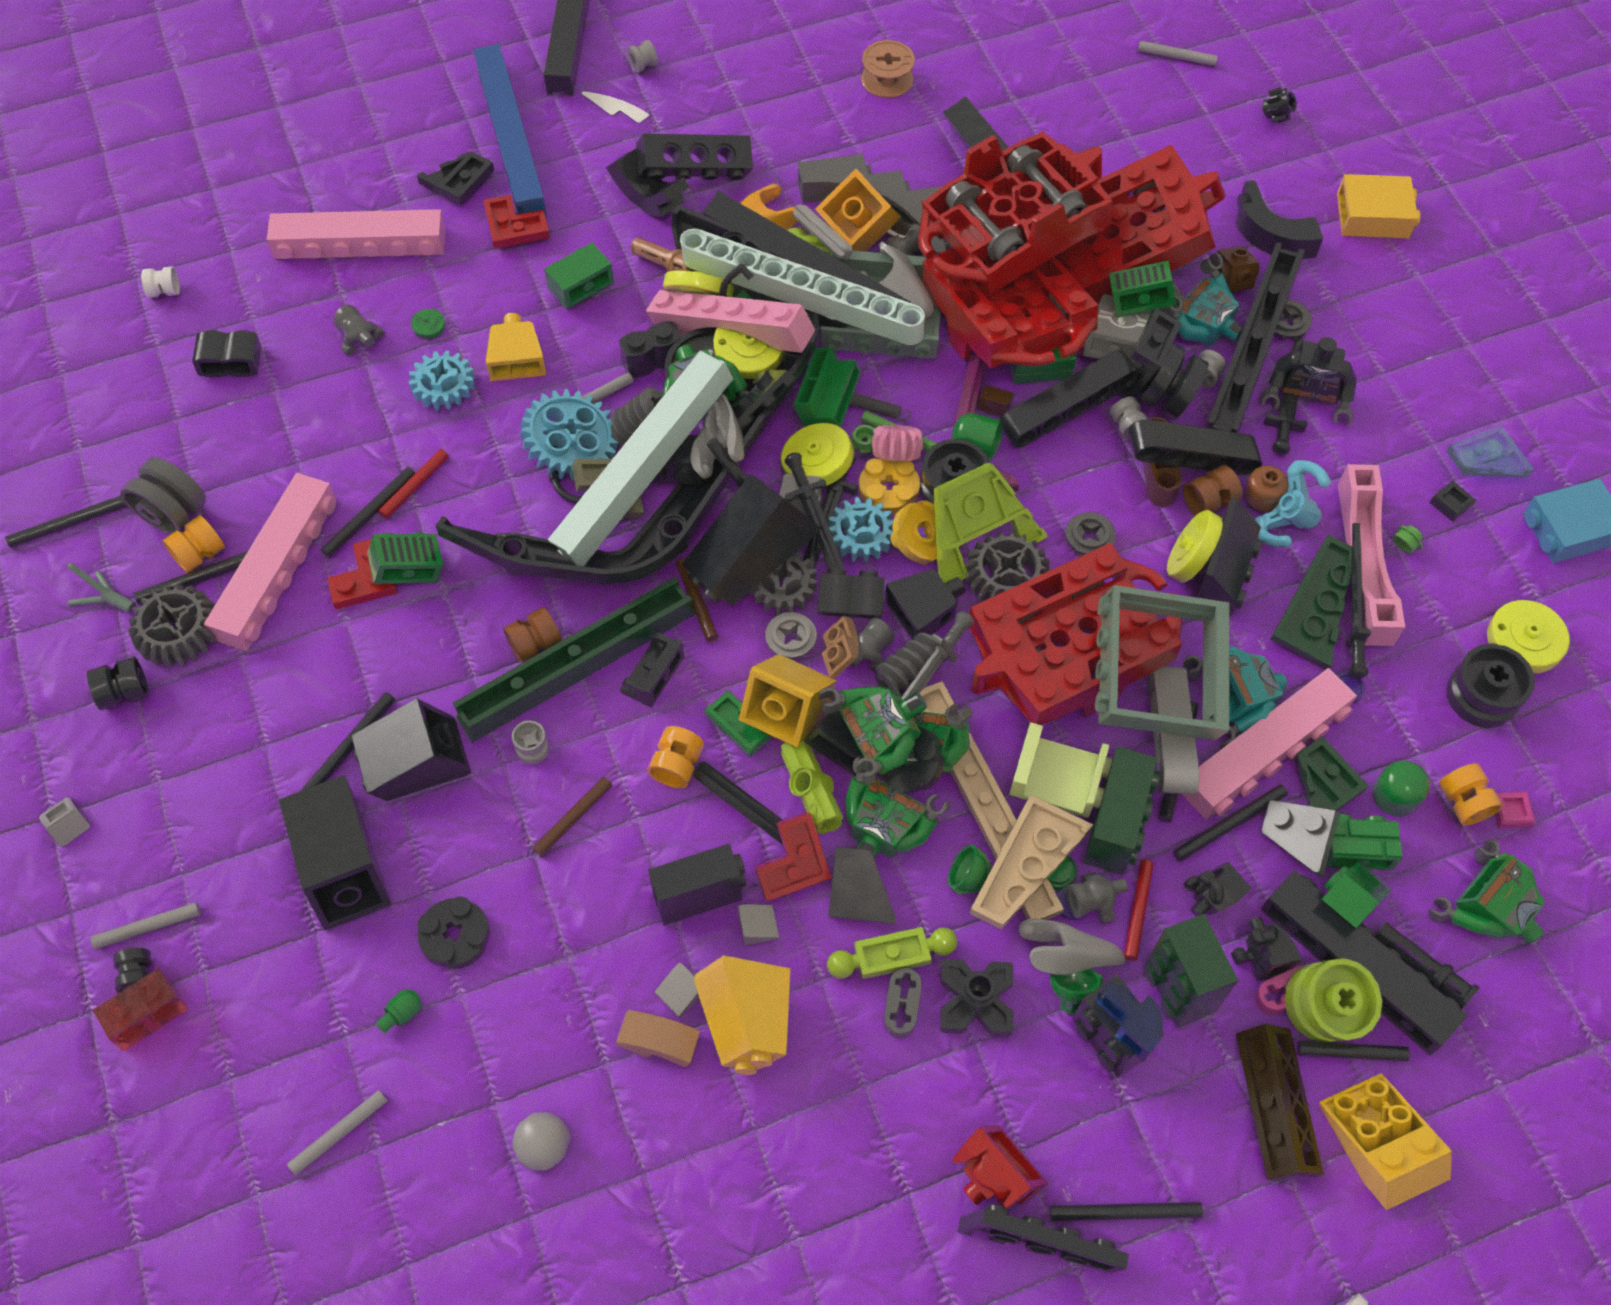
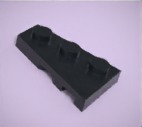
M763 370L753 380L755 386L748 394L743 393L734 402L733 407L735 409L733 411L741 432L753 422L755 418L753 412L756 409L761 410L765 406L768 407L776 399L774 391L782 383L789 386L795 380L787 370Z

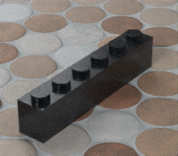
M1294 870L1268 897L1260 910L1319 961L1324 962L1345 958L1358 962L1369 970L1379 985L1382 997L1381 1014L1431 1056L1466 1019L1467 1015L1461 1011L1459 1004L1452 998L1442 995L1431 985L1430 980L1424 974L1410 968L1402 961L1398 952L1378 941L1367 926L1361 923L1355 928L1322 900L1325 895L1317 889L1315 883L1310 878L1300 875Z

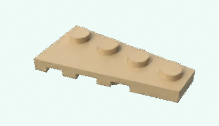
M1030 795L978 894L970 914L1002 930L1091 831L1093 824Z

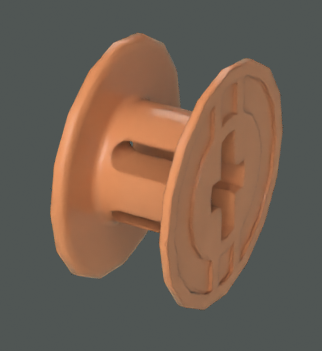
M893 40L877 41L865 49L862 56L865 68L861 76L863 87L869 93L882 98H894L907 93L912 87L914 79L911 72L915 62L913 51L907 45Z

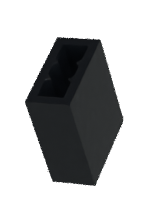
M730 843L648 869L653 896L663 926L741 901L742 887L746 886L744 878L746 872L742 858L739 853L733 855Z

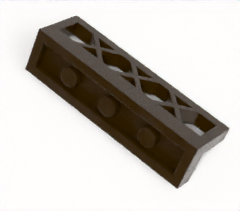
M1262 1024L1236 1033L1267 1180L1278 1181L1296 1175L1309 1177L1324 1175L1291 1029ZM1277 1038H1279L1282 1051L1278 1046ZM1286 1077L1289 1080L1290 1087L1287 1084ZM1294 1113L1297 1116L1298 1123L1295 1121ZM1302 1150L1305 1152L1308 1165H1305Z

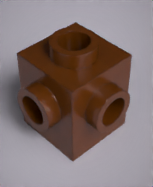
M1243 246L1217 250V253L1223 259V265L1218 271L1223 273L1230 291L1240 292L1245 289L1254 288L1256 277L1259 274V261Z

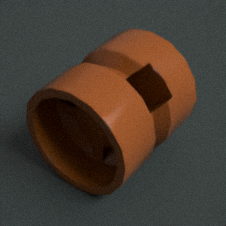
M1225 465L1206 473L1205 476H1199L1183 486L1185 503L1194 516L1205 510L1216 513L1220 508L1228 507L1231 498L1240 501L1243 496L1240 480L1235 472Z
M545 607L527 614L525 622L518 619L502 628L509 646L521 664L538 655L540 649L545 651L562 641L561 634Z

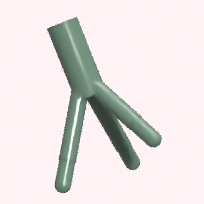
M73 563L67 565L68 569L102 594L101 596L69 600L67 602L69 606L108 602L127 613L133 611L136 602L113 591L100 571L95 572L98 583Z

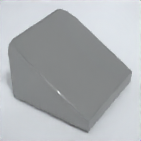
M69 797L64 798L39 817L48 833L60 846H65L90 828L87 820Z
M738 905L744 945L779 939L773 905Z
M681 962L672 969L655 991V994L678 1018L700 999L694 983L695 976Z

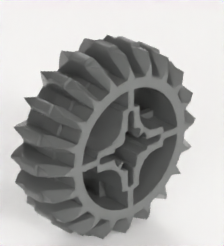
M1013 530L1009 533V536H1004L999 531L996 538L988 534L984 542L978 540L977 544H975V549H971L969 552L968 562H966L968 572L966 574V582L971 585V594H979L978 599L981 603L1050 571V561L1048 558H1045L1044 548L1037 549L1036 540L1028 543L1025 534L1020 538L1015 537ZM1024 564L1029 568L1032 578L1026 575L1027 571L1023 568ZM984 565L990 568L989 572L993 574L991 579L986 574L983 568Z
M178 583L173 590L165 585L163 592L160 593L152 590V597L150 599L141 597L143 606L133 607L135 616L128 618L129 625L131 626L128 631L133 642L132 645L147 661L151 660L157 666L164 662L166 666L171 668L176 661L179 665L184 666L188 658L197 662L196 654L199 652L208 654L206 645L216 644L215 636L204 626L215 605L202 590L197 591L191 585L185 589ZM171 621L175 622L176 626L178 627V630L174 629L173 625L171 624Z

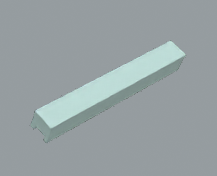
M702 351L696 355L549 537V542L559 549V554L575 563L576 566L583 567L731 383L733 377L724 361H719Z

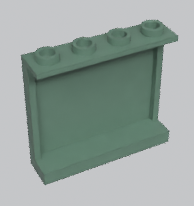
M853 251L848 260H841L831 252V256L855 270L865 271L867 277L878 283L884 280L891 272L894 259L889 258V254ZM906 255L923 283L922 261L926 260V258ZM933 301L934 312L930 317L925 318L924 338L916 345H906L848 324L845 328L821 326V348H833L834 351L845 350L936 359L941 310Z

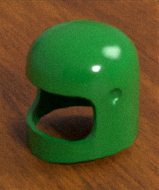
M965 413L957 419L953 427L951 439L967 440L979 446L988 456L990 462L1001 442L1002 423L999 419L974 413Z
M1396 761L1384 768L1373 784L1372 795L1376 805L1383 812L1391 816H1407L1417 810L1425 801L1430 791V780L1426 771L1420 765L1412 761Z

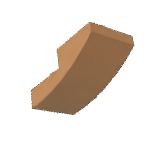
M843 616L822 635L827 649L821 654L829 677L833 679L857 659L859 652V642L854 622L846 616Z
M627 1010L615 1045L646 1058L654 1054L682 1067H687L691 1063L700 1030L664 1017Z

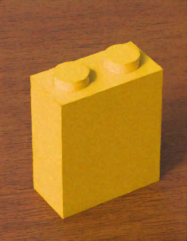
M1344 174L1337 191L1342 236L1410 238L1414 227H1417L1420 222V210L1416 209L1417 190L1413 188L1411 177Z

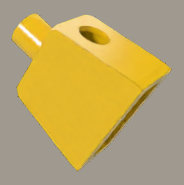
M517 313L506 314L504 316V324H496L490 327L486 354V365L490 382L546 376L543 354L534 325L530 321L521 322V316Z

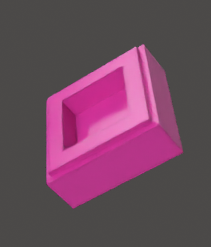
M1528 792L1497 793L1503 804V808L1495 814L1498 829L1528 828L1535 824Z

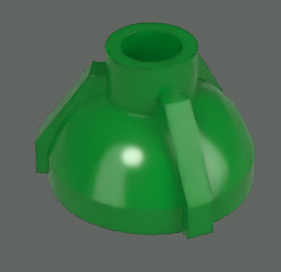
M970 844L954 857L948 874V886L958 895L981 891L992 869L986 854L980 848Z
M1091 968L1075 974H1050V985L1053 993L1061 999V1009L1070 1014H1076L1082 999L1100 987L1103 982L1102 975L1097 974Z

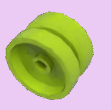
M1342 958L1307 964L1295 971L1286 985L1284 1002L1287 1016L1295 1029L1308 1039L1319 1042H1332L1362 1038L1374 1029L1380 1018L1382 997L1379 985L1371 972L1358 962Z

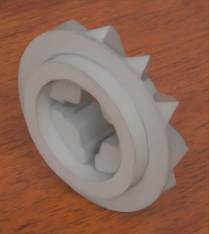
M787 612L776 616L769 622L765 638L768 649L774 651L776 655L780 654L792 660L794 657L799 656L804 658L807 652L814 649L817 632L809 618L799 613ZM797 629L796 639L798 641L792 639L789 643L785 644L786 636L784 634L791 635Z

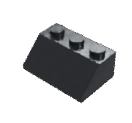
M1231 498L1223 518L1220 539L1208 560L1196 598L1229 602V618L1234 607L1240 609L1247 591L1242 590L1241 587L1243 582L1249 583L1255 567L1249 564L1251 557L1257 559L1263 543L1262 540L1258 539L1261 526L1243 505L1234 498Z

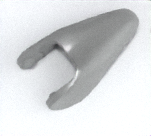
M881 242L879 244L880 252L882 254H889V258H893L894 263L891 272L879 284L911 301L912 304L921 307L925 318L930 317L934 312L933 301L909 258L896 247ZM859 271L860 273L867 276V273L865 271Z
M721 394L707 411L703 427L694 441L691 451L692 466L704 479L712 475L713 463L716 459L706 446V443L712 438L716 437L724 448H728L729 457L737 463L744 458L743 434L734 411L724 394Z
M1027 919L1019 925V933L1025 939L1039 942H1062L1064 945L1040 946L1032 949L1029 959L1032 965L1040 971L1050 974L1068 975L1094 967L1123 965L1125 963L1124 953L1117 945L1076 929L1066 923L1043 919Z

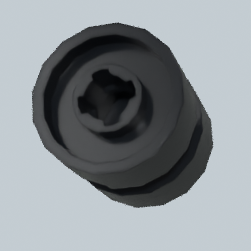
M135 656L116 661L113 668L103 665L87 670V682L96 706L101 711L119 706L122 699L132 702L146 698L149 695L144 671Z

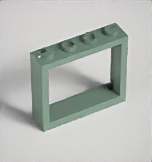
M1113 585L1100 597L1098 602V615L1102 616L1101 628L1097 634V646L1101 648V654L1096 666V678L1100 680V691L1095 699V710L1099 712V724L1216 740L1229 731V602ZM1120 609L1203 621V720L1117 708Z

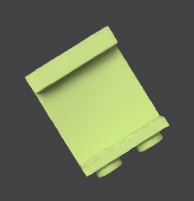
M1030 722L1009 795L1028 800L1029 796L1032 795L1066 812L1089 818L1092 808H1099L1102 801L1104 788L1098 786L1101 777H1108L1112 759L1106 757L1109 745L1103 743L1099 755L1040 738L1043 726Z

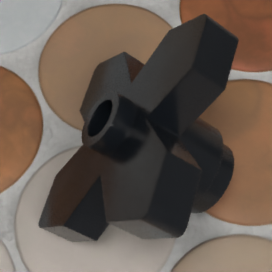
M944 959L941 964V985L956 997L941 1007L940 1031L942 1033L962 1034L970 1023L977 1018L990 1035L1011 1036L1013 1032V1010L999 1000L998 997L1012 988L1013 964L1010 962H991L983 972H972L964 960Z

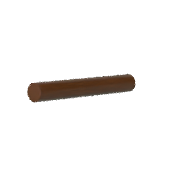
M686 558L678 559L675 562L687 594L692 598L693 609L707 642H713L718 639V634L698 586L688 578L691 573L682 565Z
M602 777L532 847V850L539 857H542L613 786L606 777Z

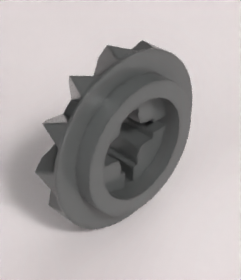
M1288 300L1275 334L1282 335L1283 340L1286 337H1292L1296 340L1299 335L1305 336L1312 322L1308 309L1299 302ZM1283 316L1286 317L1288 321L1293 320L1292 324L1289 325L1287 321H1282Z
M1084 512L1074 516L1068 522L1065 540L1070 543L1071 550L1076 549L1083 556L1106 544L1111 543L1113 545L1116 533L1114 526L1106 517L1098 513ZM1085 532L1088 534L1097 532L1095 540L1092 538L1083 540Z

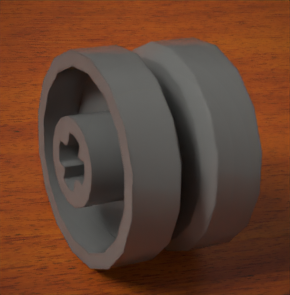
M157 457L148 458L138 469L139 478L134 477L130 479L120 490V496L136 515L154 528L170 535L176 530L181 532L185 528V524L189 522L188 514H196L206 502L203 490L189 475L172 463Z

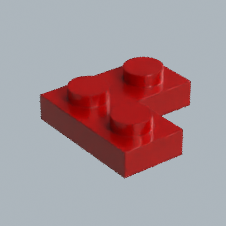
M511 195L483 200L494 249L550 238L544 210L516 215Z
M372 539L353 543L358 566L357 570L327 577L332 602L336 610L398 594L396 583H373L367 553Z
M810 812L777 822L776 825L786 856L754 867L766 901L832 878Z

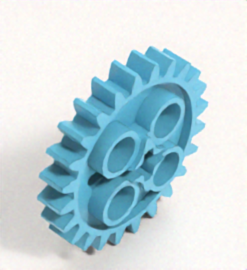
M568 389L564 390L563 396H559L556 390H552L551 398L543 393L541 394L540 402L533 400L531 407L525 410L524 418H522L520 428H522L520 439L524 440L522 448L530 450L528 459L538 458L537 468L544 465L548 466V475L557 470L559 471V479H562L565 473H569L571 479L574 480L572 463L575 458H614L619 443L615 441L612 435V421L609 419L611 411H601V401L592 404V395L582 399L581 393L578 390L575 396H570Z

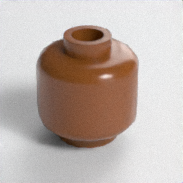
M1273 466L1256 468L1250 474L1245 487L1244 495L1246 501L1256 510L1263 512L1273 511L1281 497L1288 492V477L1283 471Z

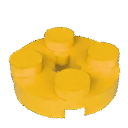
M873 458L867 461L859 477V495L864 503L868 498H871L873 506L882 503V512L891 511V515H894L901 508L912 502L915 503L918 499L920 478L911 461H891L881 458ZM893 482L896 485L893 486L892 490H887L886 485L882 484Z
M919 501L904 506L894 517L893 533L890 537L891 542L908 559L922 565H927L937 559L935 506L928 501ZM922 526L923 528H925L924 534L927 536V538H923L920 536L918 532L919 527Z

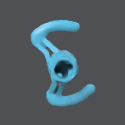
M1296 460L1289 466L1287 470L1288 492L1281 497L1278 505L1272 512L1258 516L1255 519L1261 526L1258 539L1262 540L1263 543L1272 547H1289L1292 544L1291 537L1273 535L1268 532V529L1290 524L1299 529H1311L1318 524L1321 519V511L1317 507V503L1309 498L1304 473H1309L1316 478L1321 487H1328L1331 484V480L1326 471L1318 464L1306 460Z

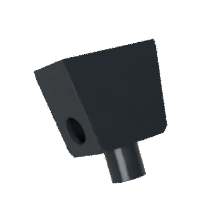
M930 569L887 583L885 601L911 640H914L918 633L922 632L932 635L953 620L957 609L955 598L965 594L966 589L959 577L944 583L938 573Z
M840 704L834 712L826 713L803 742L853 776H856L853 770V762L859 756H861V759L865 757L839 711L843 708Z

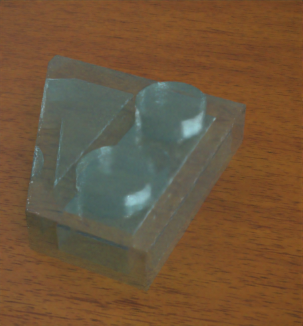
M1501 425L1450 444L1446 451L1464 475L1526 478L1534 471L1532 465Z

